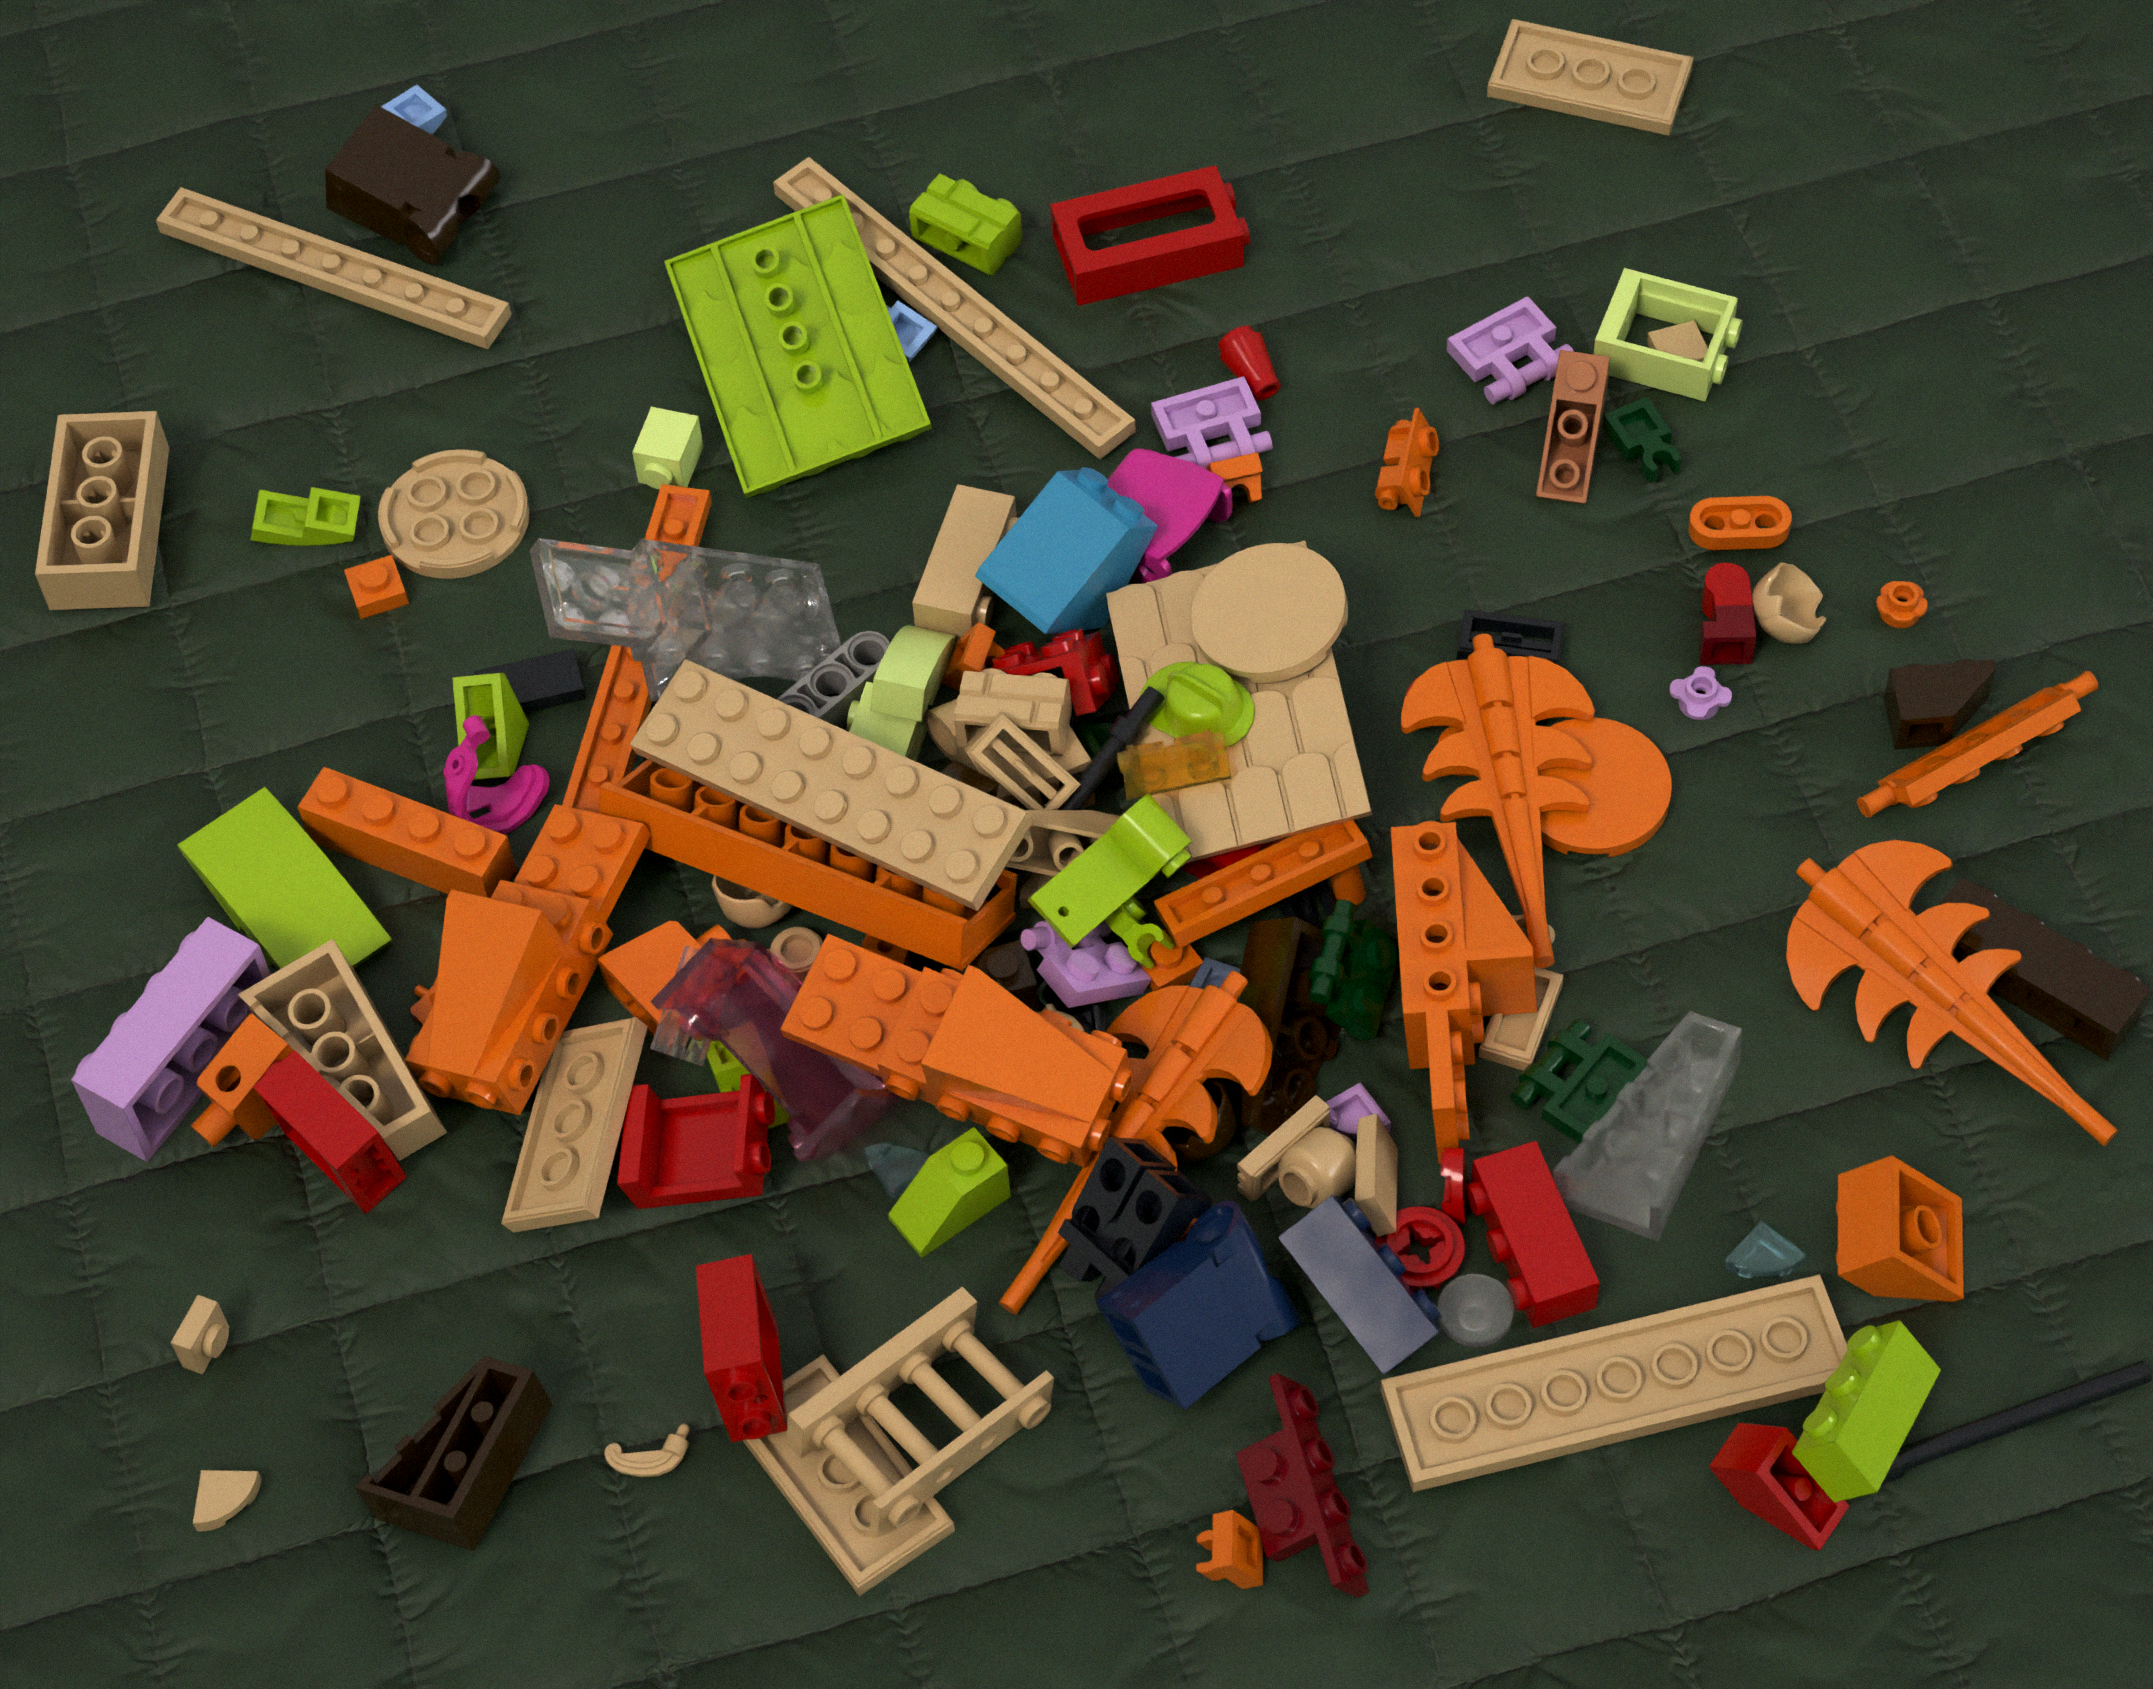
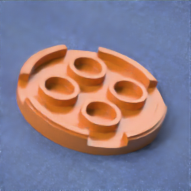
M1594 717L1590 721L1574 718L1549 726L1569 734L1578 741L1591 756L1592 765L1589 770L1570 767L1547 768L1539 771V776H1552L1566 780L1579 788L1590 799V805L1587 812L1566 810L1541 812L1542 843L1566 855L1569 851L1583 854H1607L1608 858L1628 853L1651 839L1660 829L1667 816L1672 791L1670 770L1657 746L1636 729L1604 718Z

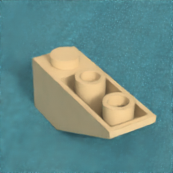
M1025 810L1031 816L1033 823L1005 867L1055 876L1105 834L1121 816L1093 810Z

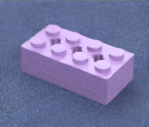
M207 917L196 931L189 933L183 939L178 953L162 971L157 972L150 978L141 997L128 1012L122 1013L115 1020L110 1034L94 1053H90L82 1059L74 1077L71 1079L97 1134L142 1160L149 1162L204 1095L196 1085L198 1077L242 1022L252 1013L238 994L271 975L259 944L210 917Z

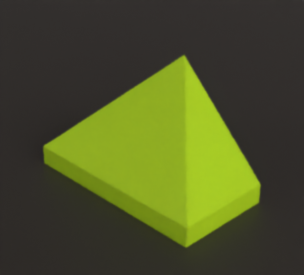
M505 673L452 677L458 746H460L467 735L463 728V722L471 716H480L490 734L489 739L485 743L478 745L475 751L478 758V768L473 780L512 776L517 767L529 722Z

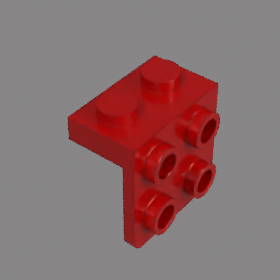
M1082 628L1057 634L1052 637L1053 642L1047 643L1040 648H1035L1034 641L1011 646L1004 650V655L992 660L994 666L991 668L999 669L1011 675L1026 676L1061 666L1065 679H1069L1071 700L1076 716L1097 711L1117 691L1115 684H1118L1120 681L1116 660L1111 653L1106 654L1100 632L1084 636Z

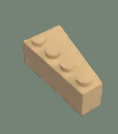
M334 939L324 943L238 994L260 1021L287 1042L293 1050H296L380 1133L392 1154L399 1161L447 1133L426 1094L419 1086L414 1073L405 1062L402 1052L352 964Z

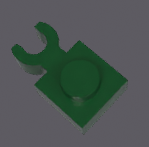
M1648 397L1603 415L1602 427L1626 462L1637 457L1641 458V472L1650 483L1657 481L1658 467L1655 463L1667 464L1674 474L1680 472V452L1670 444L1672 431Z

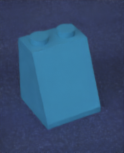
M1082 467L1080 470L1057 471L982 563L975 575L977 579L1045 634L1062 633L1077 628H1082V630L1105 628L1110 618L1106 593L1117 591L1127 586L1158 528L1157 524L1143 514L1144 508L1138 502L1117 494L1107 486V478L1091 468Z

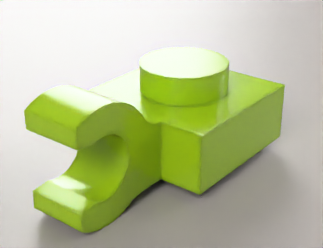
M1132 896L1104 921L1114 933L1125 941L1130 956L1147 969H1151L1154 963L1147 954L1149 946L1153 942L1158 941L1170 950L1174 947V941L1166 931L1157 925L1146 924L1142 920L1147 911Z

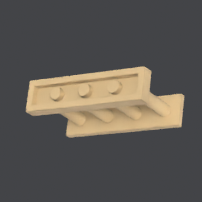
M963 1287L788 1414L787 1444L801 1459L817 1447L820 1449L828 1448L876 1498L872 1502L870 1531L877 1538L893 1526L901 1528L907 1525L918 1514L925 1501L1021 1428L1031 1429L1038 1425L1051 1409L1050 1402L1054 1377L1046 1370L1024 1386L973 1335L975 1331L977 1301ZM948 1350L951 1353L958 1351L1006 1401L984 1418H981L931 1367L932 1362ZM905 1382L907 1384L915 1383L955 1423L963 1434L938 1451L887 1399L889 1394ZM861 1414L865 1417L871 1415L920 1466L894 1484L844 1432L845 1426Z

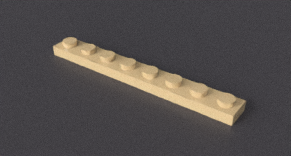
M180 187L156 219L159 231L162 234L487 350L512 316L508 302Z

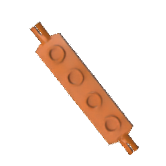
M2084 671L2081 675L2065 684L2059 683L2055 687L2044 688L1877 781L1879 788L1857 799L1860 812L1866 818H1870L1890 805L1901 803L1908 805L1910 808L1927 805L1937 799V792L1950 784L1964 783L1977 777L1981 772L1980 767L1993 760H2003L2018 754L2023 749L2021 744L2028 740L2059 731L2064 727V720L2081 711L2077 700L2098 690L2096 677L2090 671Z

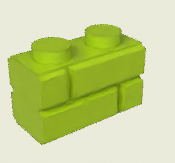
M939 173L929 184L926 192H922L910 206L909 217L913 238L991 276L1002 266L1006 256L1009 257L1021 244V212L1017 211L1016 207L1005 199L999 198L994 200L979 193L975 186L966 180L960 179L955 181Z

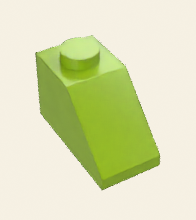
M973 1127L927 1159L889 1212V1220L917 1254L923 1258L1011 1197L1008 1166L977 1129Z

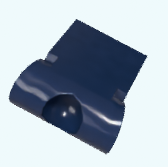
M1229 1200L1217 1203L1206 1210L1195 1221L1185 1241L1175 1242L1095 1301L1146 1391L1183 1410H1186L1261 1348L1260 1341L1284 1335L1295 1329L1301 1321V1316L1281 1280L1268 1273L1260 1242L1240 1206L1235 1201Z

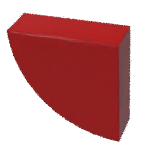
M1444 1148V1152H1441V1176H1445L1444 1201L1441 1202L1442 1212L1449 1216L1456 1224H1466L1468 1199L1466 1184H1469V1172L1464 1148Z

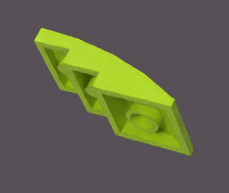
M266 787L177 845V848L239 931L243 929L250 940L260 945L265 960L271 967L275 966L277 970L282 969L331 939H334L354 969L391 945V937L328 857Z

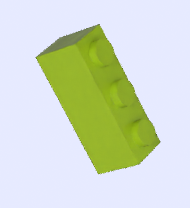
M1900 1320L1878 1327L1872 1325L1865 1326L1851 1336L1847 1342L1848 1350L1837 1370L1827 1379L1825 1383L1826 1390L1815 1411L1804 1421V1431L1792 1451V1454L1833 1502L1878 1492L1941 1371Z

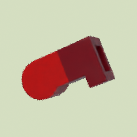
M1716 564L1705 575L1701 607L1706 616L1710 618V621H1702L1698 648L1700 665L1752 664L1756 630L1748 573L1736 564Z

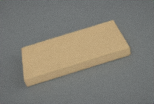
M1512 19L1488 83L1487 97L1670 136L1692 71L1694 57Z
M637 1017L568 1030L562 1033L540 1078L501 1223L513 1233L599 1218L648 1027Z
M824 1354L783 1381L787 1425L789 1413L840 1377ZM861 1414L845 1426L844 1432L894 1484L913 1471L871 1415L865 1417ZM787 1431L766 1435L760 1439L742 1440L859 1596L955 1532L953 1521L932 1496L922 1504L918 1514L907 1525L901 1528L893 1526L877 1538L870 1531L872 1502L876 1498L828 1448L820 1449L817 1447L801 1459L788 1446Z

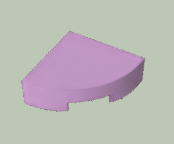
M1361 1082L1325 1102L1330 1106L1329 1128L1350 1139L1357 1140V1122H1359V1118L1376 1113L1388 1133L1391 1132V1121Z

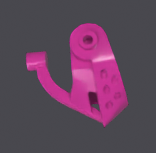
M474 715L463 722V728L467 735L460 746L450 752L443 769L448 812L456 817L506 835L521 826L535 813L548 791L549 775L542 766L535 764L523 765L502 785L492 788L470 785L478 768V758L475 751L478 745L485 743L490 737L482 718ZM484 807H488L490 811L475 819L469 815V813Z

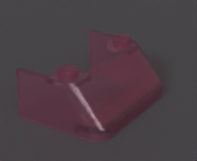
M710 938L650 1002L658 1010H677L681 1014L677 1019L679 1025L692 1038L699 1042L705 1037L714 1042H721L750 1074H754L765 1090L770 1092L772 1097L791 1116L787 1120V1125L791 1130L788 1140L796 1149L793 1154L799 1161L828 1159L885 1115L902 1097L889 1091L885 1087L882 1077L783 1037L780 1028L803 983L774 953L758 942Z

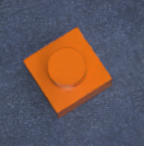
M392 555L344 570L360 619L409 604Z
M1155 941L1149 946L1147 951L1148 957L1153 961L1154 966L1151 969H1147L1143 965L1141 967L1151 978L1149 986L1155 991L1172 985H1185L1192 981L1203 960L1190 944L1178 949L1174 942V947L1169 950L1158 941Z

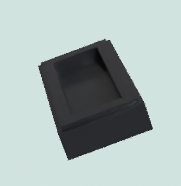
M574 648L474 671L475 675L505 673L524 713L586 699Z

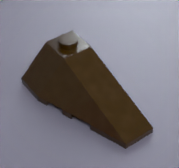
M1297 917L1251 922L1240 974L1248 980V985L1240 995V1003L1253 1009L1266 1026L1273 1045L1271 1067L1259 1092L1255 1096H1250L1241 1085L1242 1125L1268 1137L1312 1099L1316 1091L1314 1079L1323 1062L1333 1059L1339 1047L1335 1040L1342 1028L1325 1015L1328 1004H1318L1309 998L1312 981L1309 979L1310 969L1313 960L1320 957L1324 939L1321 937V929Z

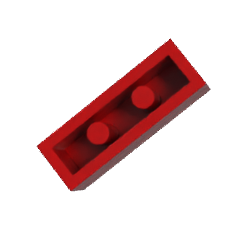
M1533 1141L1473 1160L1471 1183L1466 1184L1468 1202L1475 1216L1483 1215L1489 1228V1231L1486 1232L1487 1244L1495 1263L1504 1262L1510 1278L1507 1279V1289L1516 1311L1525 1310L1532 1329L1596 1309L1600 1282L1537 1142Z

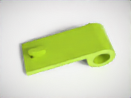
M1148 793L1129 808L1105 834L1028 899V902L1072 949L1159 872L1162 871L1169 878L1192 857L1186 850L1192 843V840Z

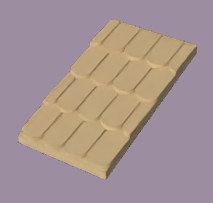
M1305 540L1297 543H1288L1307 548ZM1218 564L1195 570L1180 571L1169 577L1143 584L1128 585L1117 591L1106 593L1130 709L1139 699L1140 692L1147 680L1159 669L1178 662L1192 661L1200 664H1209L1201 654L1191 627L1190 614L1192 601L1200 583ZM1332 646L1326 651L1327 657L1321 663L1299 676L1284 681L1251 683L1250 678L1226 672L1249 692L1255 706L1254 722L1247 735L1233 746L1219 751H1201L1154 728L1149 722L1142 728L1141 731L1144 733V736L1138 742L1137 748L1147 794L1150 793L1192 840V843L1186 848L1192 857L1186 863L1372 815Z

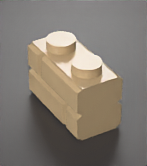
M994 668L985 669L981 672H963L960 695H958L954 711V726L958 747H968L971 743H974L979 738V734L986 727L990 726L994 718L1001 711L1047 754L1063 755L1072 714L1069 679H1061L1053 674L1044 672L1033 676L1011 675ZM1004 729L997 735L1011 750L1029 753ZM988 745L985 748L995 750L991 745Z

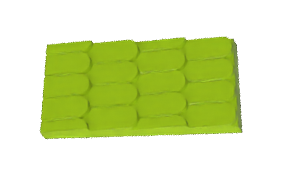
M844 194L664 261L746 498L773 491L788 482L804 476L818 474L828 467L850 459L866 456L876 449L898 441L909 440L924 431L932 429Z

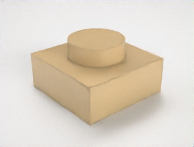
M197 1295L171 1341L183 1368L202 1375L211 1359L217 1358L222 1353L229 1336V1325L218 1302Z

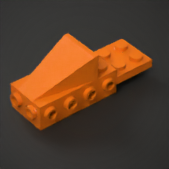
M555 804L514 882L500 880L491 898L451 889L446 900L433 1007L419 1034L413 1038L409 1053L405 1058V1062L419 1078L418 1084L422 1089L437 1097H448L472 1103L484 1109H495L521 1115L599 963L598 958L604 954L613 936L606 921L651 836L644 823Z
M1426 821L1418 825L1391 827L1402 1005L1409 1068H1429L1437 1156L1438 1164H1441V1152H1444V1148H1460L1459 1141L1470 1140L1464 1065H1475L1474 1043H1485L1483 1017L1503 1013V1015L1536 1013L1537 1002L1533 946L1458 839L1456 822L1440 823Z
M827 934L780 1028L783 1037L882 1077L885 1087L897 1096L912 1101L918 1098L935 1105L939 1112L952 1119L962 1122L966 1121V1119L985 1126L991 1134L1002 1140L1012 1143L1019 1140L1037 1148L1040 1154L1050 1160L1062 1164H1067L1069 1161L1085 1168L1092 1151L1098 1152L1103 1146L1111 1125L1108 1117L1115 1102H1122L1126 1097L1134 1076V1072L1130 1070L1127 1049L1122 1048L1123 1044L1117 1038L1099 1030H1093L1090 1035L1071 1027L1072 1023L1069 1019L1051 1010L1043 1009L1040 1014L1034 1012L976 967L968 965L964 975L947 968H943L939 973L924 967L923 971L920 972L830 934Z

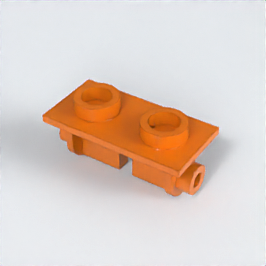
M1414 408L1411 422L1399 420L1396 422V425L1389 429L1383 460L1386 465L1394 466L1381 467L1375 489V497L1381 508L1394 510L1398 505L1408 504L1415 517H1420L1424 496L1428 495L1430 491L1429 473L1433 457L1438 454L1439 450L1437 432L1434 427L1429 426L1420 408Z

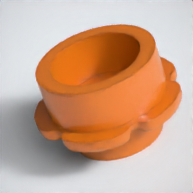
M1906 581L1886 583L1880 590L1881 595L1876 599V606L1882 620L1895 628L1913 626L1926 613L1928 601L1923 598L1924 591L1915 583Z

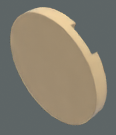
M446 450L422 457L412 462L413 468L404 473L391 488H386L381 497L378 521L388 551L407 569L432 578L453 579L468 577L496 566L516 549L525 535L529 522L528 499L518 474L501 463L487 458L486 453L475 450Z
M1262 544L1246 548L1227 557L1206 575L1192 601L1191 627L1198 648L1209 664L1222 668L1230 674L1250 678L1251 683L1279 682L1294 678L1311 670L1327 657L1326 651L1333 645L1342 628L1347 624L1348 600L1338 572L1320 554L1294 544Z

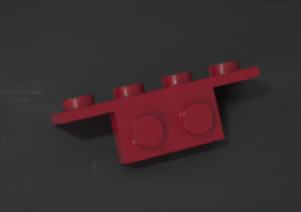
M1276 1373L1268 1377L1284 1429L1236 1453L1266 1557L1280 1562L1319 1543L1332 1587L1359 1598L1369 1593L1364 1573L1367 1572V1562L1361 1548L1353 1541L1347 1520L1351 1518V1511L1345 1496L1337 1489L1331 1470L1335 1465L1334 1456L1328 1443L1321 1437L1315 1417L1319 1414L1318 1404L1308 1387Z

